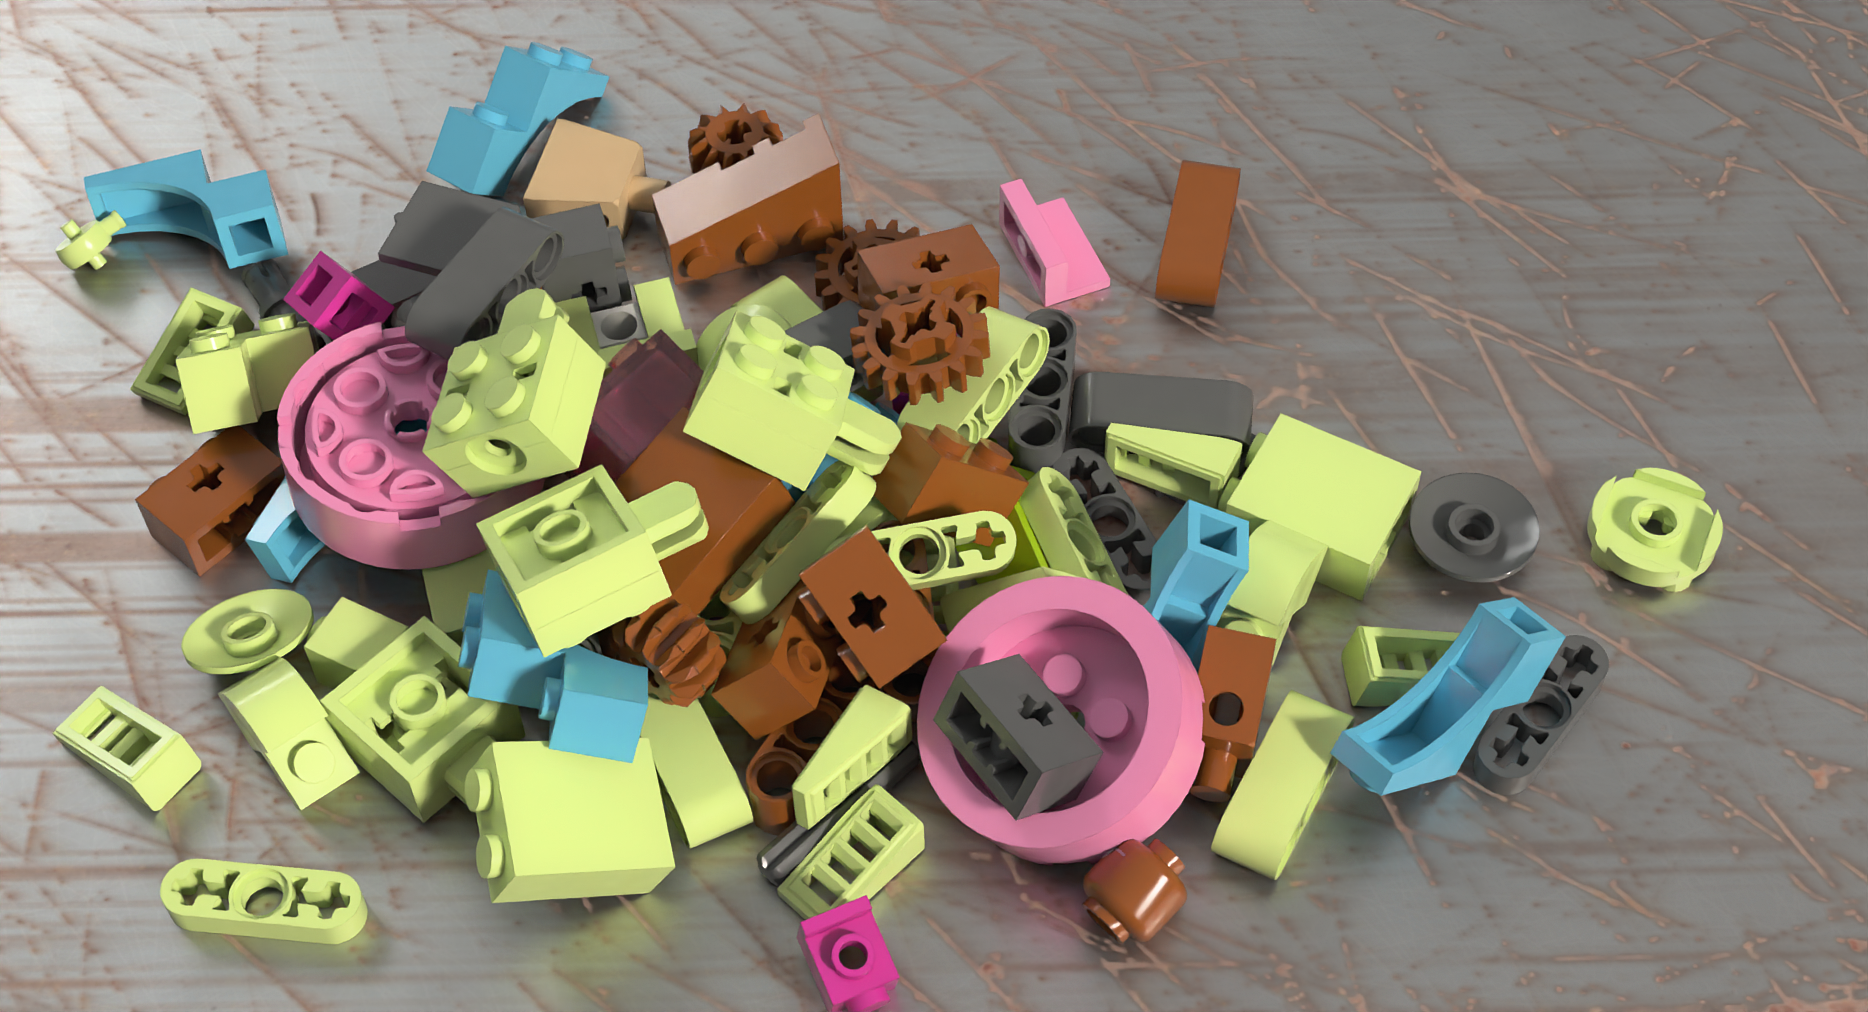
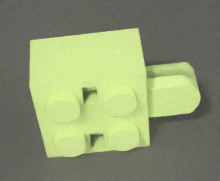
M539 288L529 289L517 295L506 305L497 334L477 341H469L459 347H455L448 361V370L437 405L431 416V424L422 452L472 498L579 468L606 362L568 325L569 315L560 306L555 304L553 298L545 290Z
M736 310L703 372L683 432L803 491L808 487L826 454L873 476L882 472L890 459L889 454L895 450L902 438L895 422L848 399L855 369L846 365L837 353L823 346L810 347L786 335L783 328L776 322L762 316L750 317Z
M602 464L476 523L506 591L544 658L563 648L578 645L588 636L627 617L637 616L645 612L650 606L672 596L659 561L704 540L709 530L708 522L703 509H701L696 490L688 483L675 481L627 503Z
M425 616L320 700L321 705L329 715L326 717L327 721L348 754L423 823L455 796L467 805L465 799L467 773L491 742H516L526 736L518 705L468 696L470 669L458 667L461 647Z

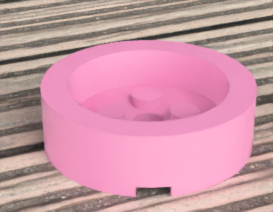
M377 322L353 330L321 348L303 364L291 379L281 399L277 421L279 424V452L294 507L306 527L321 542L345 557L376 567L413 570L448 565L486 550V545L476 523L540 494L545 478L472 498L422 452L430 428L431 416L437 405L448 370L449 360L407 341L405 326L382 330L381 322ZM422 419L427 422L426 432L420 429L415 432L400 431L398 434L395 433V427L403 420L413 421Z
M1050 576L1032 579L1015 584L987 598L963 617L947 635L948 641L943 643L937 650L922 685L917 714V737L923 766L932 787L950 812L965 825L1005 851L1034 863L1052 866V863L1068 864L1088 861L1094 864L1107 852L1127 840L1135 839L1144 842L1159 830L1179 808L1196 778L1205 747V742L1201 740L1203 727L1202 703H1205L1203 688L1197 671L1179 642L1131 596L1105 583L1082 577ZM1020 654L1070 713H1083L1085 718L1084 730L1104 753L1077 800L1016 821L933 719L958 671Z

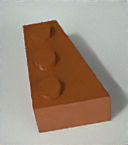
M819 113L802 121L805 130L773 145L770 139L767 138L752 145L754 155L724 170L719 163H716L652 195L657 235L675 285L697 279H706L713 275L753 265H763L773 260L809 251H819L826 248L825 241L829 237L840 241L844 240L840 164Z

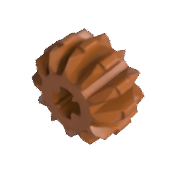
M745 103L737 111H728L720 105L716 117L700 115L698 128L690 130V138L688 139V158L691 173L695 174L716 163H719L724 170L754 155L752 145L767 138L770 139L773 145L783 141V133L780 131L779 124L771 122L766 110L750 114Z
M673 596L650 606L645 612L637 616L627 617L615 623L611 628L612 632L608 636L610 647L616 652V660L647 667L648 693L656 694L663 703L669 705L675 704L688 707L697 697L702 698L715 684L714 681L719 677L720 672L723 670L722 667L727 662L725 652L720 647L719 636L708 629L705 625V619L699 618L694 614L688 604L678 603Z

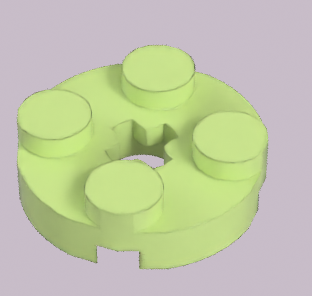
M1660 468L1635 469L1633 477L1622 478L1615 482V476L1605 482L1594 498L1587 522V532L1592 543L1590 554L1598 567L1613 571L1634 583L1661 587L1671 592L1686 589L1691 584L1693 578L1706 571L1712 563L1721 542L1723 523L1718 509L1714 516L1711 508L1703 501L1706 492L1696 482L1676 472ZM1650 519L1662 522L1661 528L1666 535L1651 534L1644 530L1641 525H1647Z

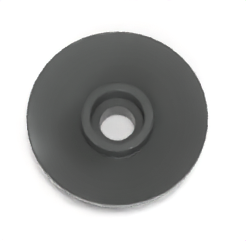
M1455 473L1434 480L1417 495L1409 515L1410 536L1419 554L1438 571L1463 581L1492 582L1514 575L1531 560L1539 541L1540 528L1538 517L1527 498L1507 482L1485 474ZM1464 536H1471L1476 538L1477 540H1470L1465 538Z

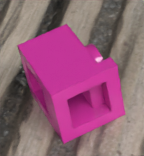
M321 250L283 298L287 304L312 326L333 340L366 325L377 322L383 324L395 308L357 276Z
M867 895L804 920L799 924L796 938L828 1012H840L845 1009L848 1012H872L891 1001L887 991L895 989L900 976L871 912L872 906ZM846 947L860 949L865 955V965L856 970L844 967L839 959L840 951Z

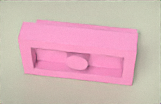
M1022 178L1000 185L999 225L1044 307L1110 287L1109 275L1064 197L1036 205Z

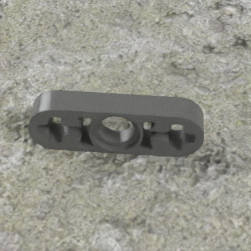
M1074 448L1063 452L1061 457L1053 464V469L1060 472L1068 480L1071 475L1076 474L1083 481L1091 479L1090 494L1092 499L1088 502L1087 491L1078 479L1070 480V482L1078 492L1092 523L1101 517L1111 516L1120 519L1126 525L1127 529L1120 535L1112 537L1103 536L1099 533L1098 535L1128 595L1144 606L1149 600L1151 593L1152 547L1157 540L1112 469L1099 453L1087 448ZM1131 550L1132 563L1139 573L1147 574L1150 572L1149 580L1142 581L1137 574L1128 576L1129 560L1126 554Z
M1566 636L1528 702L1503 708L1482 735L1473 760L1475 777L1484 788L1500 795H1514L1528 788L1599 694L1609 669L1607 653L1600 644L1585 636ZM1576 662L1584 665L1586 671L1581 670L1570 682L1568 690L1559 685L1566 667L1570 668ZM1533 702L1548 704L1558 713L1560 721L1552 726L1536 725L1525 716L1523 707ZM1516 737L1523 743L1517 762H1511L1506 768L1498 766L1495 763L1496 757L1502 758L1512 747Z

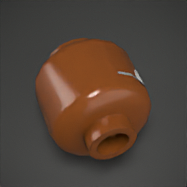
M1156 838L1148 846L1135 839L1127 840L1107 852L1086 874L1083 880V889L1088 898L1082 903V907L1118 943L1123 944L1128 937L1140 943L1148 942L1180 910L1187 900L1186 888L1178 877L1185 869V865L1169 847Z

